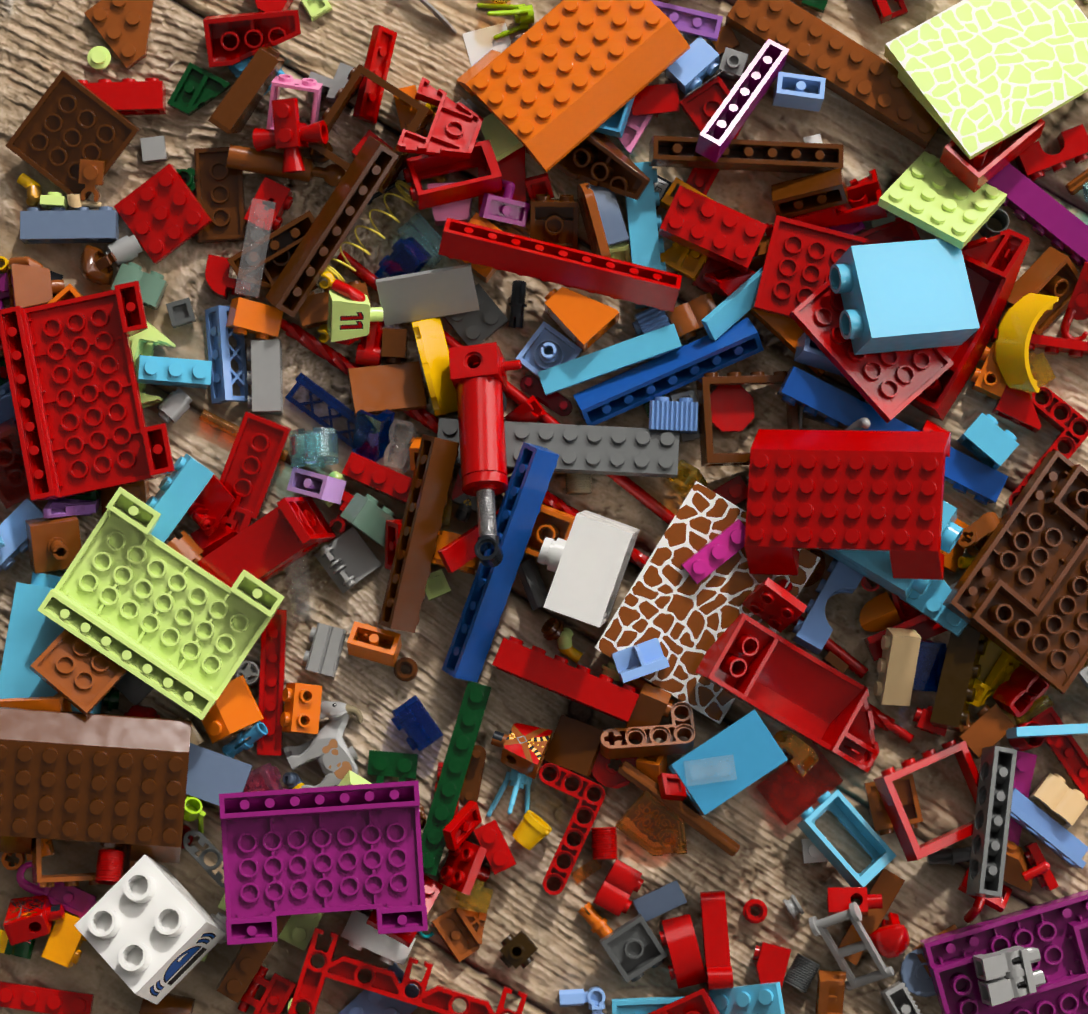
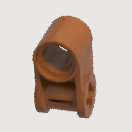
M994 512L985 513L970 526L963 529L958 544L962 548H967L971 556L976 557L1000 523L997 514Z

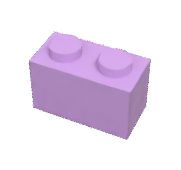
M293 467L287 490L341 504L347 481Z

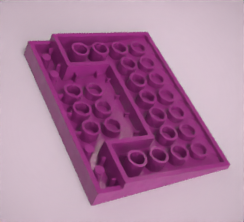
M1088 890L920 940L942 1014H1088ZM1017 945L1024 948L1035 947L1039 949L1041 959L1038 962L1031 963L1032 971L1038 969L1043 971L1046 983L1036 987L1037 992L1028 993L1025 996L1013 998L1011 1001L995 1006L982 1003L978 981L982 979L977 978L973 961L974 955L993 953Z

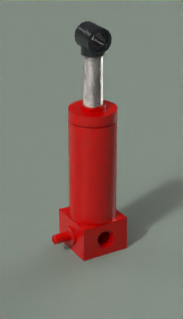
M497 342L449 348L450 380L457 390L462 492L470 496H477L479 537L477 538L474 550L480 562L487 568L496 567L503 560V551L497 536L495 495L508 490L502 392L507 391L506 371L522 368L520 360H505ZM494 549L490 556H484L486 550Z

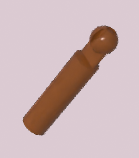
M230 144L226 168L308 183L313 177L323 178L330 186H337L346 173L344 168L337 164H330L325 168L317 167L313 159L302 157L305 172L282 173L283 153L266 150L257 152L255 148Z

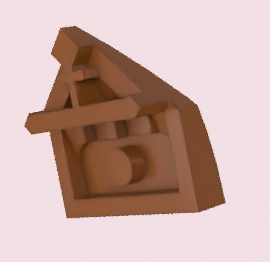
M451 908L431 922L457 963L480 948L487 913Z

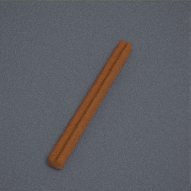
M624 761L618 768L620 775L728 855L734 856L739 851L740 845L682 801L661 799L659 785L628 761Z

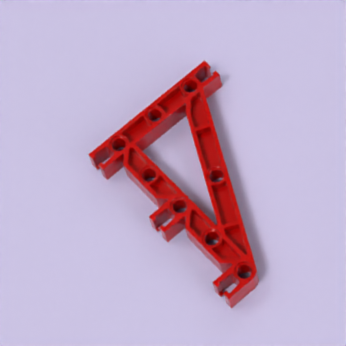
M316 927L288 1014H299L297 1011L298 1003L306 1002L310 1007L308 1014H315L326 978L441 1014H522L528 993L518 991L517 995L521 997L517 1010L513 1011L504 1007L507 993L512 994L513 991L511 988L504 986L497 1010L494 1011L489 1000L437 985L426 990L434 964L425 961L424 966L427 967L423 980L412 979L410 974L413 963L418 964L419 960L411 956L409 957L403 980L400 982L395 971L346 955L333 961L340 934L330 933L333 939L328 952L323 949H317L319 934L323 935L324 930ZM321 954L324 957L325 964L323 967L318 968L312 964L313 955ZM361 969L371 971V981L362 982L359 979ZM408 984H415L419 987V994L416 997H410L406 994L405 989ZM460 998L466 1002L467 1006L464 1011L457 1012L453 1009L452 1003L455 999Z

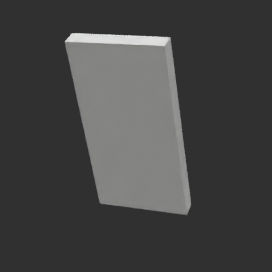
M471 263L376 279V287L380 305L383 308L385 326L480 310Z

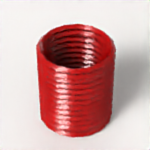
M1030 721L1015 727L1042 725L1036 721ZM1030 737L1029 743H1027L1025 738H1010L1008 740L1013 749L1025 751L1041 746L1044 743L1045 737Z
M616 827L591 828L593 860L618 858Z
M114 849L98 850L95 882L115 885L122 878L125 853Z

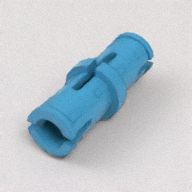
M258 721L248 730L239 732L234 740L222 747L224 755L234 758L243 750L252 748L253 743L268 734L266 725Z

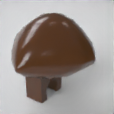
M86 245L80 259L81 273L87 280L93 283L110 285L113 277L111 264L117 261L113 252L105 255L100 248Z

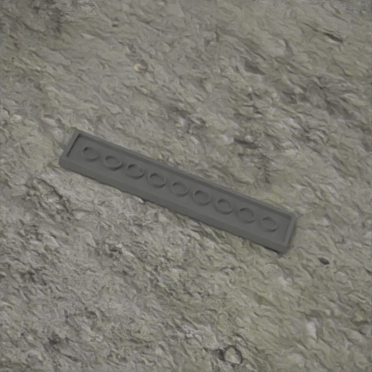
M439 418L437 438L459 443V454L455 460L454 467L461 468L458 419ZM504 421L507 470H514L523 442L547 448L559 454L554 472L661 478L678 477L680 431Z

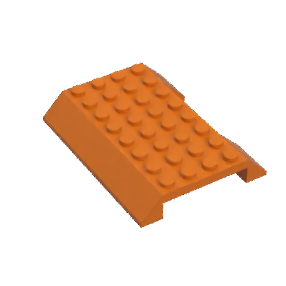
M563 0L502 53L495 50L489 51L461 75L457 82L472 97L475 95L528 149L531 157L545 172H548L688 51L690 45L673 22L651 0Z

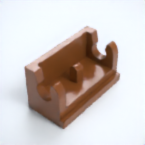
M818 971L815 1014H843L846 972Z

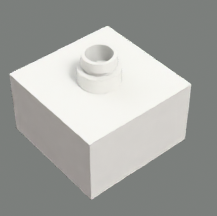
M584 510L576 514L567 540L558 537L554 541V539L546 537L537 562L544 566L547 565V570L555 572V576L544 608L600 628L608 621L640 529Z

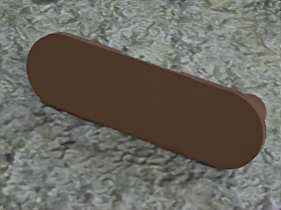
M480 745L474 746L462 786L460 798L464 804L469 800L477 802L479 798L486 759V751Z

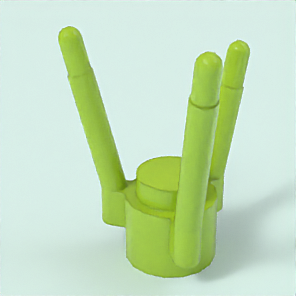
M477 4L478 8L505 9L488 11L487 15H513L514 22L519 23L518 26L493 37L495 40L520 30L529 29L528 24H534L532 4Z
M188 795L185 799L184 820L191 822L198 819V831L204 833V817L206 812L202 811L203 806L198 798Z

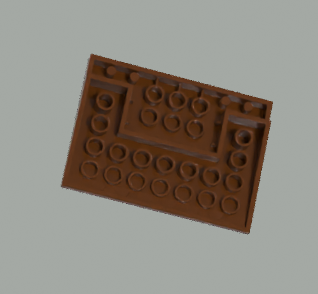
M1055 450L1048 452L948 595L943 605L1061 694H1065L1088 660V471L1080 464H1073L1062 453Z

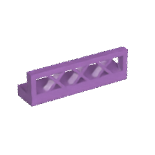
M651 0L673 22L680 33L696 37L701 36L713 41L718 40L723 16Z

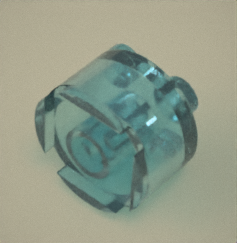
M314 427L313 430L308 431L302 428L289 432L291 467H305V464H311V468L319 469L325 468V464H339L337 430L334 428Z

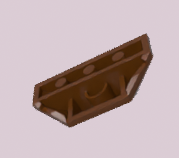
M310 210L227 259L238 279L271 289L315 221Z

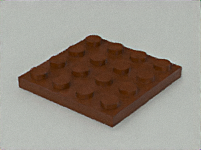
M62 70L5 146L65 193L81 194L85 184L78 183L80 159L105 161V177L140 129L73 76ZM87 192L86 200L89 198L92 192Z

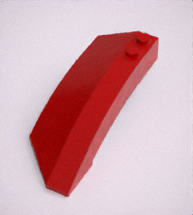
M1007 229L1001 231L999 235L987 239L982 237L970 241L963 247L962 254L980 328L962 345L940 347L954 364L910 403L912 406L936 419L944 420L977 365L1003 313L1028 249L1029 237Z
M741 613L708 649L695 671L701 677L759 712L866 773L869 772L880 752L873 731L875 729L872 710L869 709L867 699L869 697L868 687L822 662L744 613Z

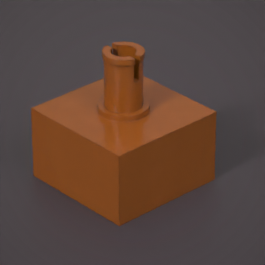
M74 515L25 520L30 567L34 573L68 569L81 549L78 518Z

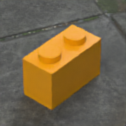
M64 910L65 918L56 920L41 957L69 968L73 966V963L77 965L82 955V951L79 949L82 942H87V940L74 926L81 917Z

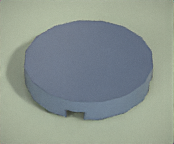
M915 949L908 953L901 963V980L905 983L908 991L916 996H934L936 991L932 978L923 967L927 963H921L916 955L922 954L925 958L923 949Z

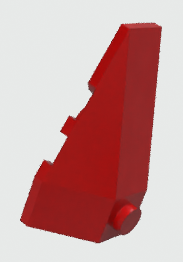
M298 10L207 16L203 19L209 67L234 65L254 56L260 47H273L301 34Z

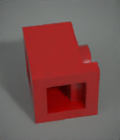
M928 706L927 709L917 707L912 720L916 722L914 728L945 737L947 729L934 727L930 722L933 707Z

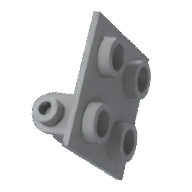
M351 527L330 544L321 547L320 551L314 555L342 593H345L382 565L354 527Z

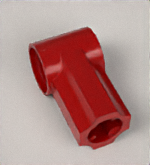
M384 321L370 322L369 334L363 336L361 343H358L355 364L365 366H378L381 364Z

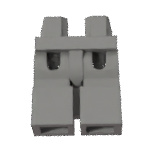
M1017 945L993 953L974 955L973 961L977 978L982 979L978 981L982 1003L995 1006L1011 1001L1013 998L1037 992L1036 987L1046 983L1043 971L1039 969L1032 971L1031 963L1038 962L1041 959L1039 949L1035 947L1024 948Z

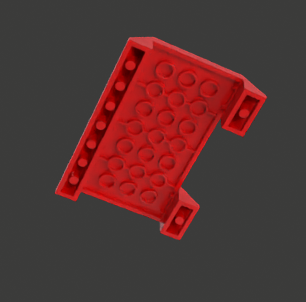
M139 281L114 285V290L29 308L15 306L0 310V336L31 501L70 497L156 479L175 471L166 423L146 427L129 337L148 329Z
M758 429L750 449L744 544L749 574L798 576L800 551L796 549L889 551L894 579L943 580L945 555L940 553L945 457H950L951 432Z

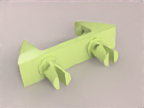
M148 321V329L129 337L135 369L136 359L139 355L153 356L154 345L176 347L171 340ZM138 383L143 409L163 401V398L143 392L146 384Z

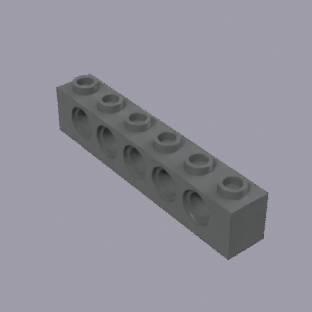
M1000 746L982 748L966 895L984 898L1002 897L1017 758L1016 749Z

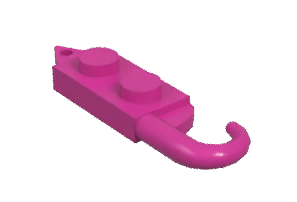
M32 862L22 864L17 870L16 880L23 890L36 896L46 895L51 904H62L64 910L81 918L97 903V896L76 886H64V882H54L55 887L40 888V883L36 885L27 881L24 877V872L32 867Z

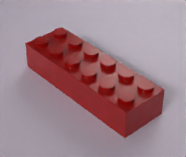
M510 636L509 640L503 638L493 661V668L624 723H628L639 697V694L635 693L636 688L625 683L622 684V687L613 684V678L603 674L596 677L590 674L591 669L579 664L576 668L568 665L569 660L561 656L555 655L553 659L545 655L546 650L533 645L529 649L523 646L524 641Z

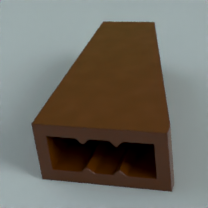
M271 46L268 48L260 47L208 121L227 134L240 133L284 64L285 60L280 57L281 53Z

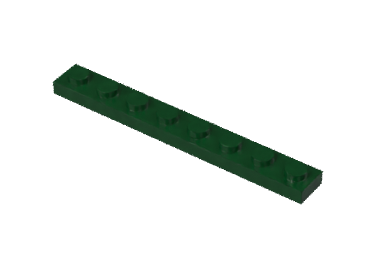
M471 681L467 683L421 838L424 873L434 876L437 874L446 844L443 829L454 817L491 687Z

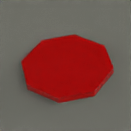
M718 385L710 394L712 424L721 432H742L754 419V398L741 385Z

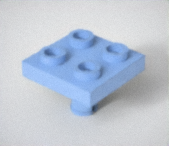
M543 321L515 360H520L523 367L539 378V371L576 359L582 352V349Z

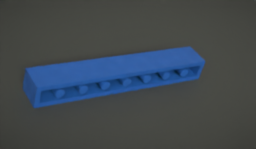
M747 317L736 322L715 341L707 335L576 393L573 397L586 425L595 426L655 399V397H660L704 377V373L716 372L764 349L758 331Z

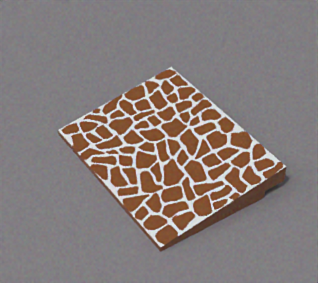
M696 481L595 648L612 658V653L657 638L670 667L642 677L659 688L672 693V696L688 703L695 710L720 724L736 697L695 673L704 655L741 613L746 614L776 633V629L770 627L768 623L742 605L745 597L769 577L777 584L781 579L788 580L785 588L791 582L793 589L790 591V594L797 598L821 558L807 549H796L800 551L798 576L749 574L745 547H743L701 582L696 584L681 564L737 519H740L746 527V511Z

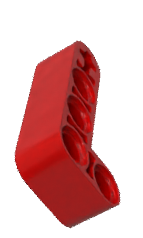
M725 891L700 892L707 989L733 988Z

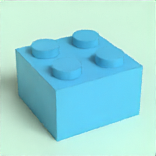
M981 413L957 441L982 463L996 470L1018 447L1019 443L1016 442L1017 437L1007 429L1003 431L997 425L999 422L992 415Z

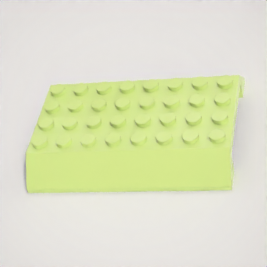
M119 487L106 506L108 509L56 587L50 590L37 611L203 720L247 657L285 597L244 569L233 586H228L153 536L151 533L161 514L122 487Z

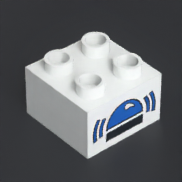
M144 855L74 925L136 995L156 1005L227 934L165 866L147 855Z

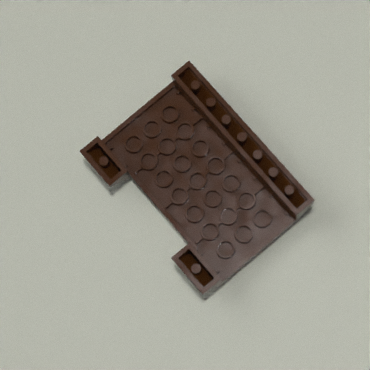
M0 707V852L31 854L32 838L131 844L130 861H139L144 855H147L156 862L179 864L191 721L92 713L85 716L83 713Z

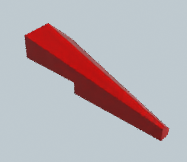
M876 169L869 171V176L860 181L856 179L849 181L850 186L847 187L848 203L790 217V219L825 228L887 218V211L878 206L879 198L883 194ZM766 223L768 225L766 229L768 237L771 236L773 224L769 225Z

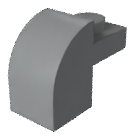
M340 62L334 79L312 71L309 78L323 84L322 94L327 92L326 98L328 103L334 104L336 93L340 88L345 87L349 81L347 79L348 75L354 67ZM359 85L358 88L356 89V91H355V93L353 94V96L351 97V99L357 94L360 85Z

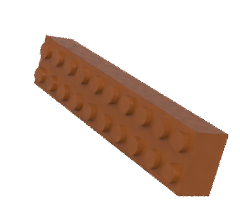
M737 0L728 13L726 25L729 24L732 29L761 47L769 38L789 49L786 59L788 64L808 76L826 78V88L923 149H926L939 129L940 125L899 80L898 71L892 64L790 0Z

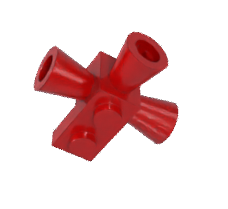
M297 98L272 100L274 130L254 128L252 134L254 148L259 152L276 146V149L284 150L282 173L305 172L299 149L309 148L308 143L327 144L329 136L327 124L324 120L309 125L300 123Z

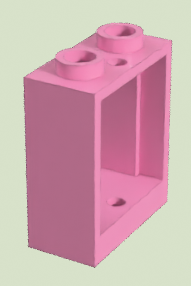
M287 74L275 76L271 83L266 129L274 130L272 100H279L280 87L314 92L310 124L318 122L323 84L317 83L315 79L311 78L297 80Z

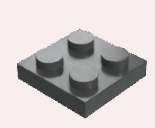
M479 283L475 287L480 310L443 316L467 346L481 344L509 322Z

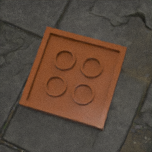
M66 629L30 665V669L85 716L128 672Z

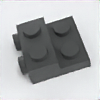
M641 914L599 940L626 983L639 980L644 975V971L650 967L656 968L665 961L664 958L668 956Z

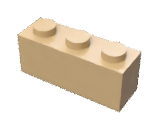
M887 627L886 634L882 636V658H879L877 663L879 676L878 681H875L873 687L874 695L882 705L910 706L921 643V636L915 629Z

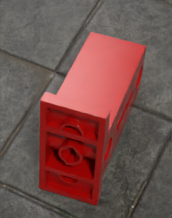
M284 497L277 502L278 507L197 563L201 568L230 587L233 586L243 569L262 582H266L321 543L330 542L337 536L332 528L329 527V523L312 497Z

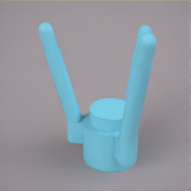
M511 768V772L507 771L505 779L486 816L490 817L509 781V786L513 787L507 813L509 815L512 814L518 790L524 789V785V813H526L530 807L532 778Z

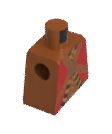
M515 723L508 735L495 731L491 745L502 748L500 761L503 764L535 779L549 748L553 730Z

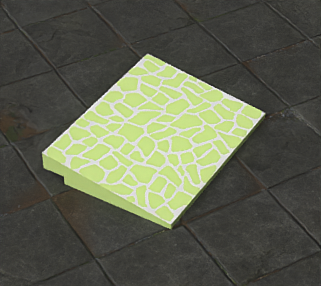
M963 0L886 43L884 56L898 71L899 80L970 160L1088 92V19L1073 0Z

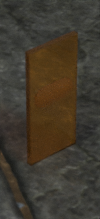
M592 859L572 872L571 875L578 884L602 867L597 860Z

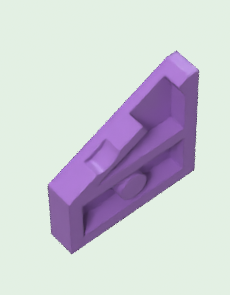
M100 497L96 501L66 498L49 499L43 509V518L92 515L97 512L100 506Z

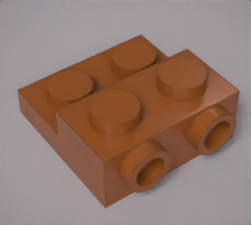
M912 773L892 782L912 829L918 828L917 823L923 822ZM875 782L864 783L873 830L879 831L880 835L894 833L892 823Z

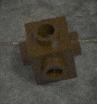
M521 930L516 936L509 934L500 943L503 946L499 950L502 953L500 959L508 968L513 965L515 969L519 966L524 969L534 960L531 955L538 950V947ZM514 947H519L522 953L515 955L512 950Z

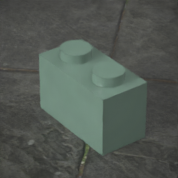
M356 493L340 516L371 540L384 547L386 520H395L393 518L395 513L385 506L382 508L378 507L379 501L371 495L367 494L364 497Z

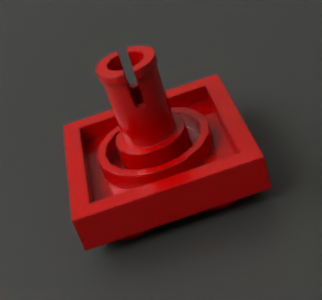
M768 577L745 597L742 605L768 623L770 627L781 633L804 613L807 605L790 594V591L793 589L791 582L785 588L788 580L781 579L777 584Z
M465 840L456 851L449 850L445 865L441 868L438 882L470 896L475 880L479 879L485 882L490 876V868L482 865L487 849Z

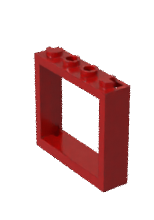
M955 739L945 742L941 744L942 749L935 751V748L922 752V758L915 760L912 757L901 762L902 767L894 769L893 766L884 769V771H881L882 776L873 779L907 862L924 858L973 835L974 820L919 845L892 781L955 754L976 804L979 772L966 741L956 743Z

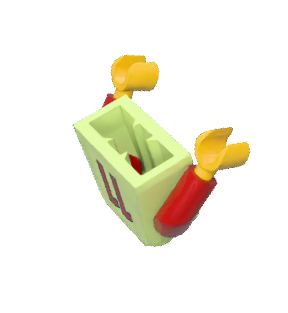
M325 271L321 274L328 282L325 280L320 281V287L323 289L332 287V290H329L327 324L321 325L317 330L324 333L319 337L320 342L325 343L330 339L331 342L350 345L369 334L370 322L383 321V308L371 307L367 295L343 281L335 280L334 274L330 271Z

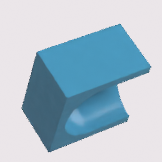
M754 709L668 766L672 774L678 775L686 788L687 797L699 815L702 816L788 759Z

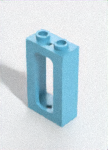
M838 789L832 793L826 791L817 799L819 804L814 809L810 806L800 815L802 820L797 826L851 887H865L896 855ZM826 811L833 813L871 857V863L861 873L854 871L815 826V821Z

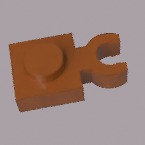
M80 159L78 183L85 184V188L80 194L82 201L86 200L87 192L94 194V202L99 201L100 193L96 187L97 185H104L105 161Z

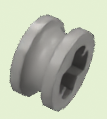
M793 894L790 895L789 900H782L793 919L796 918L798 913H804Z

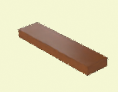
M885 868L881 870L868 893L882 894L883 909H868V916L862 917V921H860L868 935L878 929L905 880ZM852 922L840 941L838 949L862 940ZM865 950L846 956L844 959L857 965Z

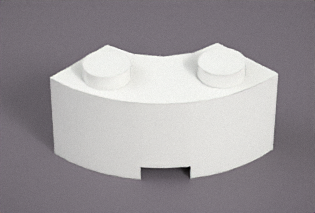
M357 910L352 911L341 935L349 940L348 945L359 951L362 948H366L381 955L379 960L393 966L394 962L404 965L416 938L413 939L410 947H407L386 934H378L377 929L366 924L369 915Z

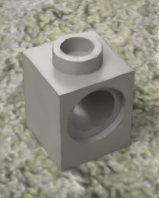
M726 47L717 76L737 83L743 75L749 54Z

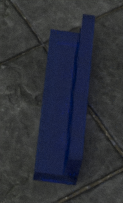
M300 373L295 379L297 383L285 399L360 455H363L379 434L378 429L360 416H354V412ZM300 387L309 392V402L299 403L293 398ZM312 395L319 400L313 401ZM321 403L327 405L329 416L318 417L315 415L313 405ZM310 405L311 411L307 409L305 406ZM331 409L335 411L337 414L332 415ZM343 417L347 420L348 430L337 431L334 429L332 419ZM329 419V420H330V425L327 424V423H326L325 421H323V420ZM350 423L357 429H351ZM363 432L368 436V439L360 448L353 443L351 433ZM342 434H349V439Z

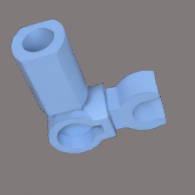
M593 986L588 991H584V989L559 990L560 1007L583 1006L584 1003L588 1002V1009L592 1010L591 1014H604L602 1009H605L606 996L601 987Z

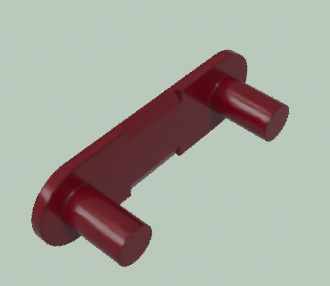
M526 375L521 379L520 387L525 393L530 396L534 395L537 401L558 415L568 416L572 412L573 406L570 400L558 392L546 396L541 381L536 377Z

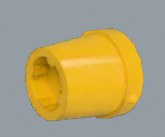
M528 810L523 815L522 821L512 836L523 847L531 850L552 831V828L540 816Z

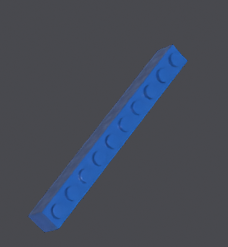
M795 366L789 369L777 393L782 396L781 400L791 406L798 404L804 408L803 412L813 417L819 415L825 418L824 422L834 428L840 426L846 429L856 420L866 417L870 420L871 425L868 429L862 428L859 431H919L896 418L886 423L871 405ZM950 447V457H945L944 482L947 481L953 484L952 488L962 494H966V492L971 493L975 496L974 500L981 504L987 505V503H995L1008 476Z
M523 442L508 484V490L505 492L496 517L497 536L503 551V560L498 566L493 568H487L480 562L442 667L444 672L454 678L478 682L483 670V665L491 648L496 629L499 626L501 615L516 579L518 568L524 557L529 538L532 535L535 521L540 513L543 499L548 490L554 469L557 466L559 454L547 448ZM494 549L486 550L484 556H490Z

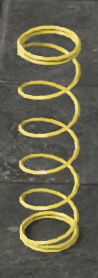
M397 180L395 186L404 197L394 193L384 194V204L390 214L379 209H371L369 211V218L375 230L363 225L355 226L354 233L361 247L351 242H342V244L353 245L371 256L358 238L356 229L363 227L386 239L375 226L371 218V212H381L400 223L389 209L385 197L387 195H394L415 207L413 203L416 204L417 202H412L410 195L401 187L403 186L409 191L411 186L404 181ZM340 246V252L345 261L347 262V264L335 258H332L331 260L337 261L347 266L352 271L356 272L354 267L349 263V261L345 257ZM330 265L326 267L324 272L330 271L338 280L345 282L344 278Z

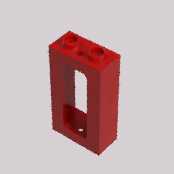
M490 140L476 142L470 159L425 154L406 158V169H403L405 182L411 184V187H409L412 202H417L419 210L482 196L484 193L491 194L502 191V174ZM479 166L484 167L487 176L423 190L421 180Z

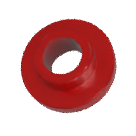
M751 899L745 903L743 915L750 923H760L767 916V907L763 901ZM754 906L759 908L757 916H753L750 913L751 908Z

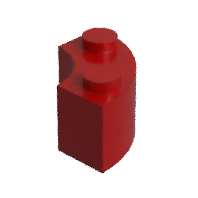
M690 914L662 920L663 931H660L659 935L662 946L667 945L672 963V965L668 966L671 980L676 979L678 989L707 982Z

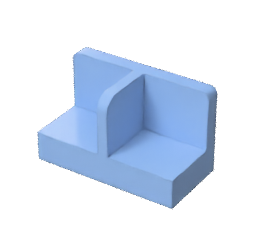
M657 638L612 653L619 678L623 683L670 667Z

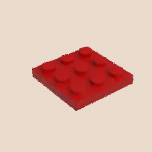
M170 163L114 206L154 264L161 262L213 222L177 170Z

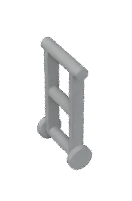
M856 902L850 903L849 909L819 920L816 916L809 918L812 933L815 936L822 935L841 970L846 972L848 980L846 981V987L849 991L894 975L892 966L886 967L860 922L862 921V913ZM850 919L862 940L838 949L827 927ZM867 949L879 970L855 978L844 957Z

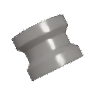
M243 661L235 676L237 678L243 675L248 686H252L260 680V667L252 661Z

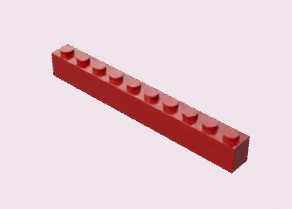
M451 218L446 220L438 253L451 259L468 261L472 264H480L496 270H504L520 276H528L544 282H553L565 287H573L589 293H597L613 299L630 301L637 305H646L661 311L670 312L674 311L682 280V275Z

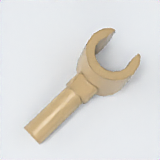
M80 193L67 195L70 207H101V202L81 201Z

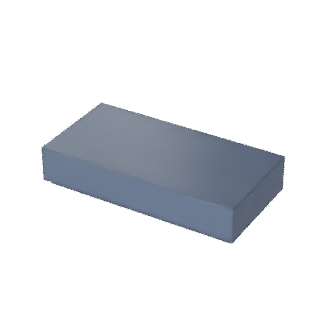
M675 880L633 900L638 914H641L647 922L687 903L678 881Z

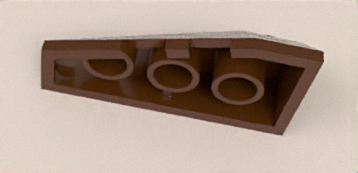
M597 132L590 134L555 165L556 168L570 178L580 179L591 185L609 189L611 192L635 200L640 198L650 182V179L604 134Z

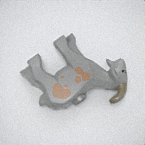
M322 701L319 720L327 717L330 719V722L310 741L297 747L287 746L282 748L292 770L310 761L317 760L325 774L320 784L315 786L303 785L301 788L338 786L349 770L359 775V768L355 760L359 759L353 746L348 748L343 738L351 714L356 716L359 724L363 722V715L357 707L340 701Z

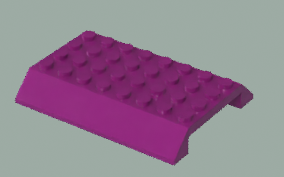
M404 781L219 794L227 945L278 942L277 916L376 909L378 934L428 931L419 809V782Z

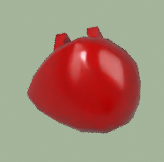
M890 912L888 914L889 920L883 919L881 922L882 927L870 933L869 937L881 956L895 958L907 950L910 937L906 927L900 924L898 914Z

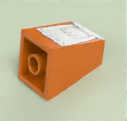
M561 287L558 291L553 289L545 297V312L582 349L583 353L619 321V312L615 308L564 287Z

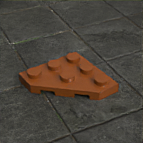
M101 0L84 13L127 70L147 56V44L155 0Z

